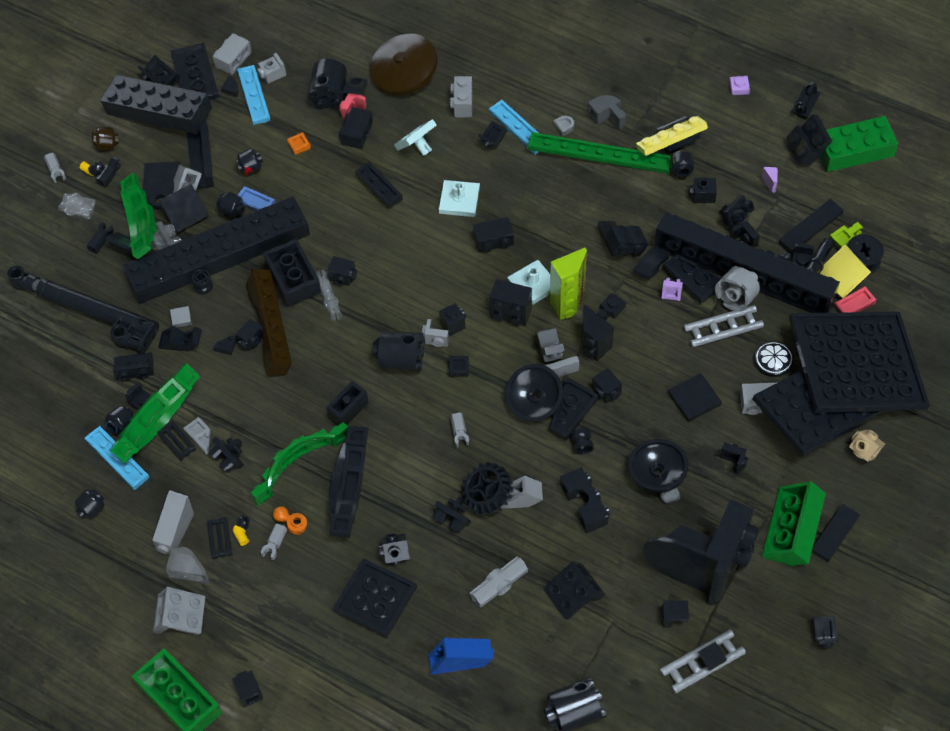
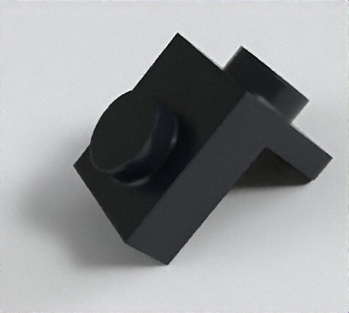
M491 121L484 134L479 133L478 137L482 140L481 144L488 148L492 146L497 149L508 130Z
M723 443L720 458L738 463L736 468L737 474H740L741 468H746L749 459L745 457L747 449L741 448L734 443Z
M835 616L813 617L814 642L820 644L821 647H833V643H839V638L836 637Z

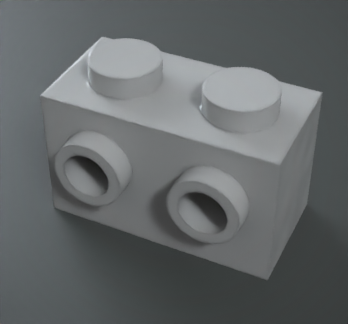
M454 76V84H451V94H454V97L451 98V108H454L455 117H472V76Z

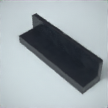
M205 120L197 134L187 132L190 167L202 173L196 189L214 187L207 120Z

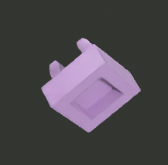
M670 278L664 280L662 299L680 301L683 282H680V279H677V282L670 281Z

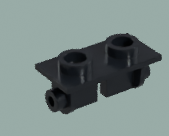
M811 82L807 87L803 88L791 111L792 113L805 118L809 117L821 92L817 91L816 83Z

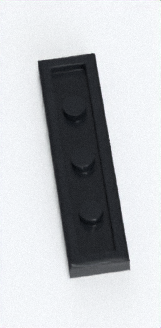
M829 199L781 237L779 244L793 254L795 244L807 243L843 214L844 210Z

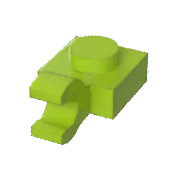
M859 222L849 229L844 225L830 234V238L841 249L844 245L847 246L848 241L852 237L862 233L860 230L863 226Z

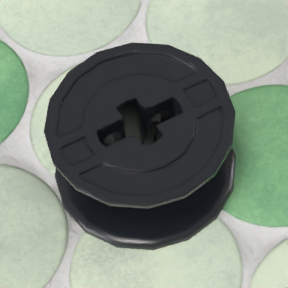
M867 234L852 237L848 241L847 246L870 270V274L876 272L880 267L884 254L882 243L874 236Z

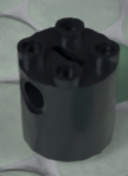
M321 59L314 63L308 97L314 103L315 108H340L344 97L343 86L346 84L347 68L341 62L334 59Z
M381 330L380 336L372 344V356L378 359V367L381 369L422 371V360L420 359L424 357V346H421L424 342V333Z
M591 677L547 693L548 702L546 707L543 708L549 725L559 731H571L606 717L603 706L599 704L602 701L598 688L595 689Z

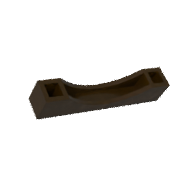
M252 269L247 280L249 296L256 304L261 318L264 337V363L267 376L286 375L292 360L271 270Z

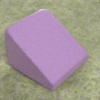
M764 167L762 179L771 193H774L777 186L778 169L776 167Z

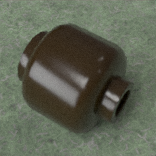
M98 127L92 132V145L97 150H113L115 144H118V134H115L112 127Z

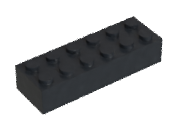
M116 75L100 100L107 115L195 134L199 132L200 127L213 108L207 93Z

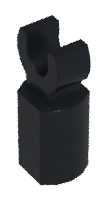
M111 157L108 165H105L95 178L97 184L107 187L115 176V171L121 167V164L118 163L119 158Z
M102 222L99 225V231L94 234L86 245L87 249L97 254L106 242L105 238L114 233L113 226L104 230L106 225Z

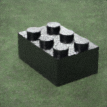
M297 239L263 252L267 269L271 270L272 278L287 307L321 293L319 279Z

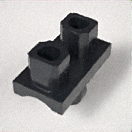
M739 195L731 204H725L722 207V216L727 218L728 228H733L738 222H743L746 214L752 213L755 207L752 200H746L744 195Z
M217 436L212 439L215 444L208 452L216 460L223 454L226 456L220 463V466L229 473L236 466L240 469L244 466V463L235 454V452L238 455L242 453L240 449L242 441L240 439L232 440V438H228L226 440L228 445L223 440L220 441Z
M459 497L456 501L450 498L448 504L452 505V508L436 501L434 506L437 509L433 518L443 524L448 515L454 517L449 528L458 533L464 528L465 524L469 526L471 520L458 513L459 510L464 513L467 511V507L463 505V498Z

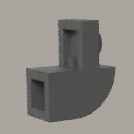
M602 95L588 102L587 113L597 125L610 119L619 130L625 127L626 114L621 109L620 99L611 95Z
M556 328L534 332L544 362L563 358L562 352L565 350L563 343H559Z

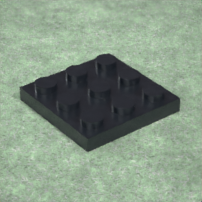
M363 558L333 607V612L388 638L415 592L417 584Z

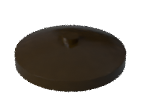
M402 34L395 36L383 43L374 53L370 63L371 78L377 88L386 94L399 96L413 93L426 85L434 75L438 64L437 53L432 43L421 35Z

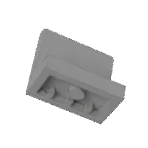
M166 587L158 594L153 633L161 635L170 628L199 635L202 629L205 596Z

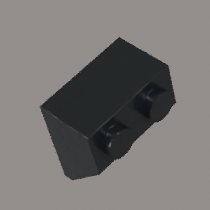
M585 305L582 313L583 351L589 358L598 361L613 347L614 327Z

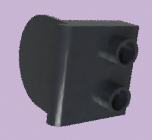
M730 499L714 537L681 525L665 538L655 537L648 539L643 546V554L657 570L668 577L710 594L708 605H716L721 601L736 565L747 568L753 555L754 543L760 527L751 524L754 508Z

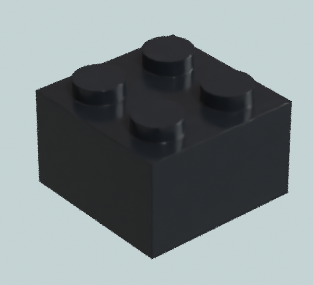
M496 279L489 296L490 317L497 321L503 320L517 326H526L532 310V288Z

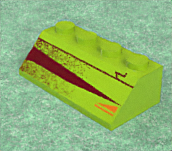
M586 248L551 261L550 304L560 320L574 316L578 312L584 296Z

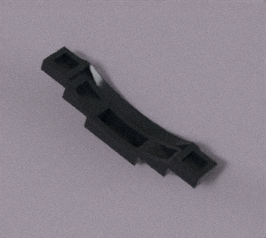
M349 426L347 437L344 439L338 456L329 495V515L332 520L330 536L346 538L351 536L364 477L363 469L369 434L368 427Z

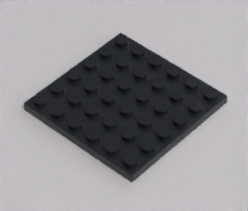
M900 312L790 314V324L815 413L928 410L930 403Z

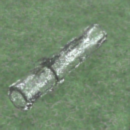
M321 270L323 275L321 277L318 271L316 275L325 300V308L328 309L332 321H336L335 314L338 320H340L342 313L338 306L339 301L334 295L327 272Z

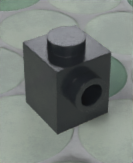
M694 178L693 185H690V196H693V203L716 202V178Z
M333 256L327 270L329 281L335 282L338 285L350 286L352 280H355L357 276L355 262Z
M456 303L439 311L440 324L444 330H448L449 337L466 328V313L462 308L459 309Z
M608 368L592 378L594 392L605 403L616 400L621 395L622 383Z

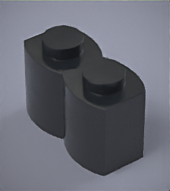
M616 225L612 226L605 234L615 254L625 255L629 253L640 255L649 245L639 226L625 227Z

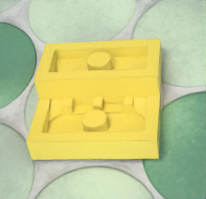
M846 245L824 264V268L820 272V274L832 277L840 282L837 293L842 298L848 295L871 273Z

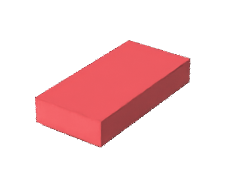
M865 286L836 302L834 307L839 313L861 312L875 304L877 299Z

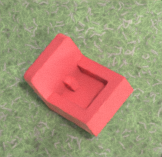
M348 93L346 99L340 104L342 119H345L346 114L350 112L352 107L365 110L366 98L360 94Z

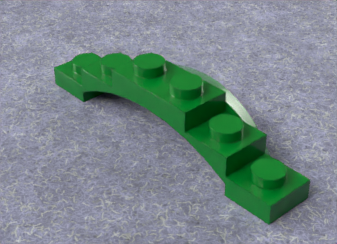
M132 172L120 182V194L130 231L131 241L129 246L132 249V255L139 259L151 250V242L154 240L153 234L157 231L153 207L147 203L146 193L140 188L138 175Z
M187 363L183 364L172 378H168L161 388L154 392L129 420L130 423L119 435L120 438L109 451L122 463H126L133 454L139 452L168 423L200 376Z
M343 422L339 426H334L329 433L322 429L310 436L305 437L302 435L291 441L290 445L284 450H279L272 458L273 463L271 467L267 468L261 475L263 483L255 486L253 491L250 492L253 502L259 506L273 495L272 487L278 477L291 463L302 455L328 445L337 447L347 437L348 426Z

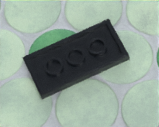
M204 43L171 50L176 72L180 75L178 80L181 88L207 93L209 100L220 98Z

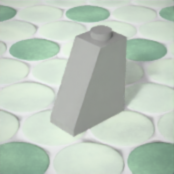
M171 490L168 492L152 540L156 550L162 554H175L194 516L188 496Z

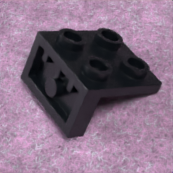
M571 562L544 587L545 592L565 619H570L591 599L600 600L606 595L585 566L578 562Z

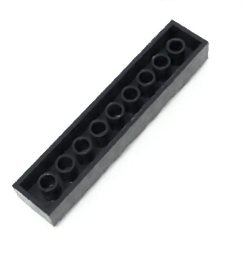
M292 196L122 265L139 304H142L193 283L192 274L198 269L207 270L211 276L258 257L263 252L292 240L307 237L310 235V231L304 214L296 199Z
M665 212L656 228L655 246L669 251L672 257L678 254L696 263L697 267L706 271L710 270L721 277L733 266L755 272L758 276L757 281L760 293L809 313H829L835 302L840 282L832 277H827L815 270L807 269L780 256L767 253L760 248L752 247L745 242L732 239L728 235L720 234L693 221L680 218L676 214Z

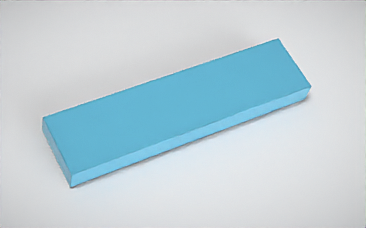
M251 65L237 69L253 125L270 121L255 66Z
M503 100L489 108V113L528 148L531 132H538ZM530 150V151H531L532 153H534L535 155L539 152V151Z
M100 426L85 437L86 442L133 490L149 479V475L131 457L126 463H122L109 451L115 441Z

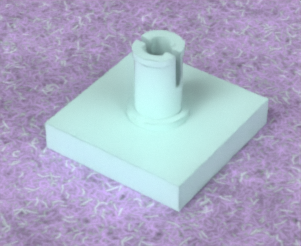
M432 119L420 125L394 144V146L399 151L415 143L422 156L426 155L432 148H430L423 136L434 128L436 123Z
M444 180L439 214L475 217L480 183Z
M539 260L507 277V282L532 288V305L550 295V273Z

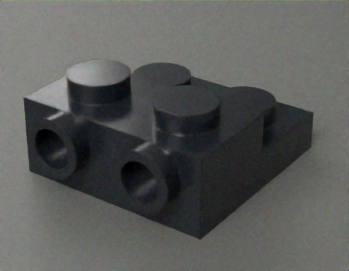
M812 114L802 126L796 125L786 137L788 148L795 153L794 160L799 164L810 166L832 142L822 121L816 114Z

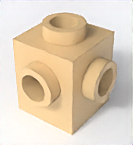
M866 429L860 432L857 431L851 438L853 442L849 447L857 457L864 458L868 462L876 458L885 443L878 438L879 436L874 431Z

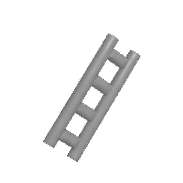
M755 305L743 308L741 311H731L683 325L685 332L692 331L695 339L690 340V344L693 348L763 328L764 323L762 320L755 321L752 313L757 312V308ZM745 315L748 324L738 327L734 318ZM727 321L730 329L720 332L717 323ZM710 326L713 334L702 337L699 328Z
M731 629L660 669L663 677L670 674L676 684L671 686L675 694L746 654L743 646L736 649L729 640L734 637ZM713 642H716L718 645L723 644L729 653L725 655L727 661L711 671H708L706 667L701 669L694 660L699 657L698 651ZM688 664L694 674L683 679L677 669Z

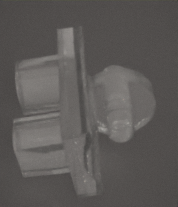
M74 192L73 195L65 193L58 208L60 211H65L66 214L82 215L83 218L90 219L96 205V200L81 197L80 193Z
M161 221L156 223L158 230L156 234H153L154 240L151 242V248L160 250L182 241L180 237L170 238L176 235L173 224L163 226Z

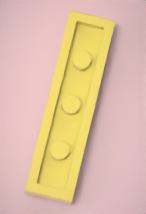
M698 116L691 117L683 123L675 124L667 130L659 131L658 134L637 142V150L645 156L708 129L707 122Z

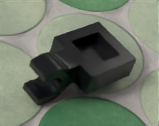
M611 293L600 304V310L597 314L605 321L609 316L615 319L626 307V302Z

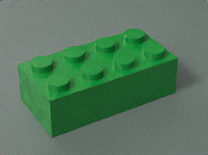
M886 116L826 129L832 142L821 153L820 158L826 171L831 172L895 157L899 143Z
M165 648L132 675L136 686L179 731H203L222 714L219 704Z

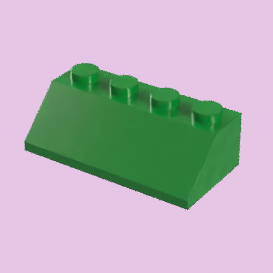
M812 481L781 486L779 488L762 554L763 558L791 566L809 564L826 495Z

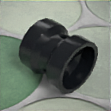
M198 269L192 274V282L197 293L203 295L212 290L213 283L207 270Z
M579 428L571 433L572 440L575 442L574 451L576 454H588L594 450L593 442L590 440L591 432L588 428Z

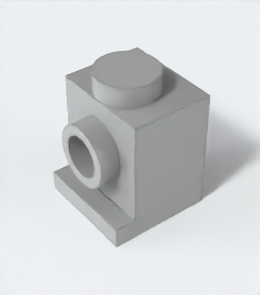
M277 53L273 54V57L258 63V74L261 79H265L267 84L286 76L284 63Z

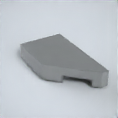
M198 417L183 429L207 455L210 446L211 429Z

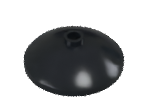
M541 364L525 365L515 371L510 377L506 386V401L510 410L517 417L530 422L542 421L552 416L561 405L563 385L559 376L551 368ZM539 392L540 397L534 398L535 393Z
M652 439L641 443L632 451L628 463L629 473L633 481L641 488L651 492H667L678 487L685 480L689 466L688 458L683 449L674 442L665 439Z

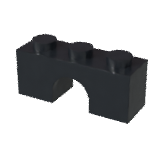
M580 467L560 476V486L568 501L582 498L587 502L585 506L578 508V519L587 534L608 525L610 512L608 507L601 503L599 491L591 485L592 480L589 473H585L583 468Z

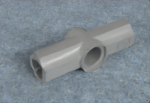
M515 557L501 569L497 568L489 573L486 581L470 592L473 602L482 608L497 595L505 594L512 587V583L528 572L524 561L521 558Z

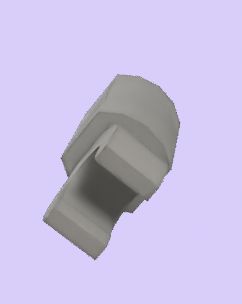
M55 153L45 155L44 160L51 173L53 182L57 183V176H62L63 180H65V173L61 169Z
M461 412L454 413L450 416L455 436V446L459 447L460 440H464L466 446H469V437L466 434L463 414Z
M274 525L267 540V545L261 549L262 557L270 551L272 552L271 560L274 561L276 559V549L280 547L287 532L285 526Z

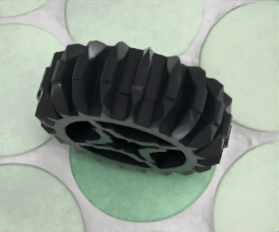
M486 462L485 465L479 463L478 469L472 467L473 472L467 473L468 478L462 479L465 485L460 487L463 491L461 496L464 499V504L478 515L488 516L489 513L495 515L496 509L502 511L501 506L503 504L508 505L506 502L507 498H512L509 492L514 491L511 486L513 480L510 478V473L497 463L491 464ZM489 476H497L498 479L490 480ZM478 497L484 498L485 501H484V502H477V499H476V498H478Z

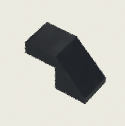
M171 326L162 331L158 348L188 352L199 346L202 329L194 327L184 332Z

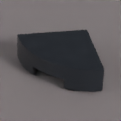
M228 76L221 87V91L237 97L239 94L237 81L232 76Z
M228 336V338L216 342L213 350L232 355L237 343L236 336Z

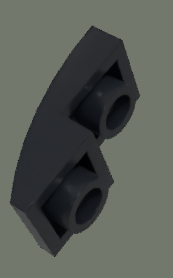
M654 245L641 258L633 273L649 280L659 272V266L669 259L670 252Z

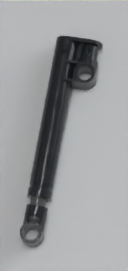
M12 266L7 271V276L13 288L18 290L25 289L30 292L36 291L38 296L113 324L110 333L115 346L118 348L132 347L137 349L139 354L145 353L158 333L159 323L157 321L46 278L40 280V277L25 272L20 266Z

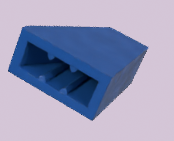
M443 638L428 654L431 674L485 667L493 659L494 650L491 647L490 639Z

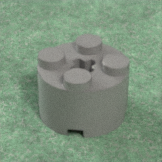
M733 266L716 284V296L724 301L723 305L728 309L741 311L759 293L760 287L757 281V274L744 268Z

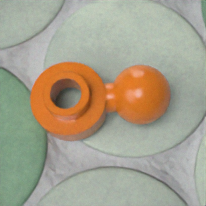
M283 506L274 509V519L278 522H287V529L290 533L299 535L306 530L307 519L304 515L300 513L289 515L287 508ZM299 520L301 523L294 524V521Z

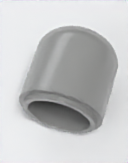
M676 487L667 492H660V498L665 504H670L679 500L680 494Z

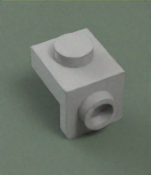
M428 319L427 324L423 325L422 328L425 344L436 347H448V330L432 329V319Z

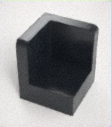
M688 600L663 601V628H671L672 622L689 621Z

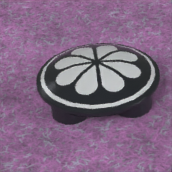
M767 342L757 349L755 362L762 374H787L793 364V354L782 343Z

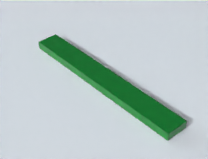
M531 132L528 150L666 174L670 172L669 159L671 156L651 153L645 156L639 150L535 132Z

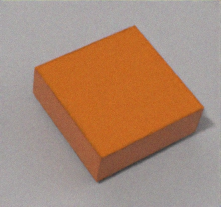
M303 132L287 139V143L294 155L311 149L310 143Z

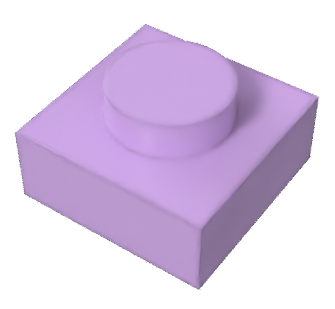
M747 76L730 77L729 83L732 95L749 94L750 87Z

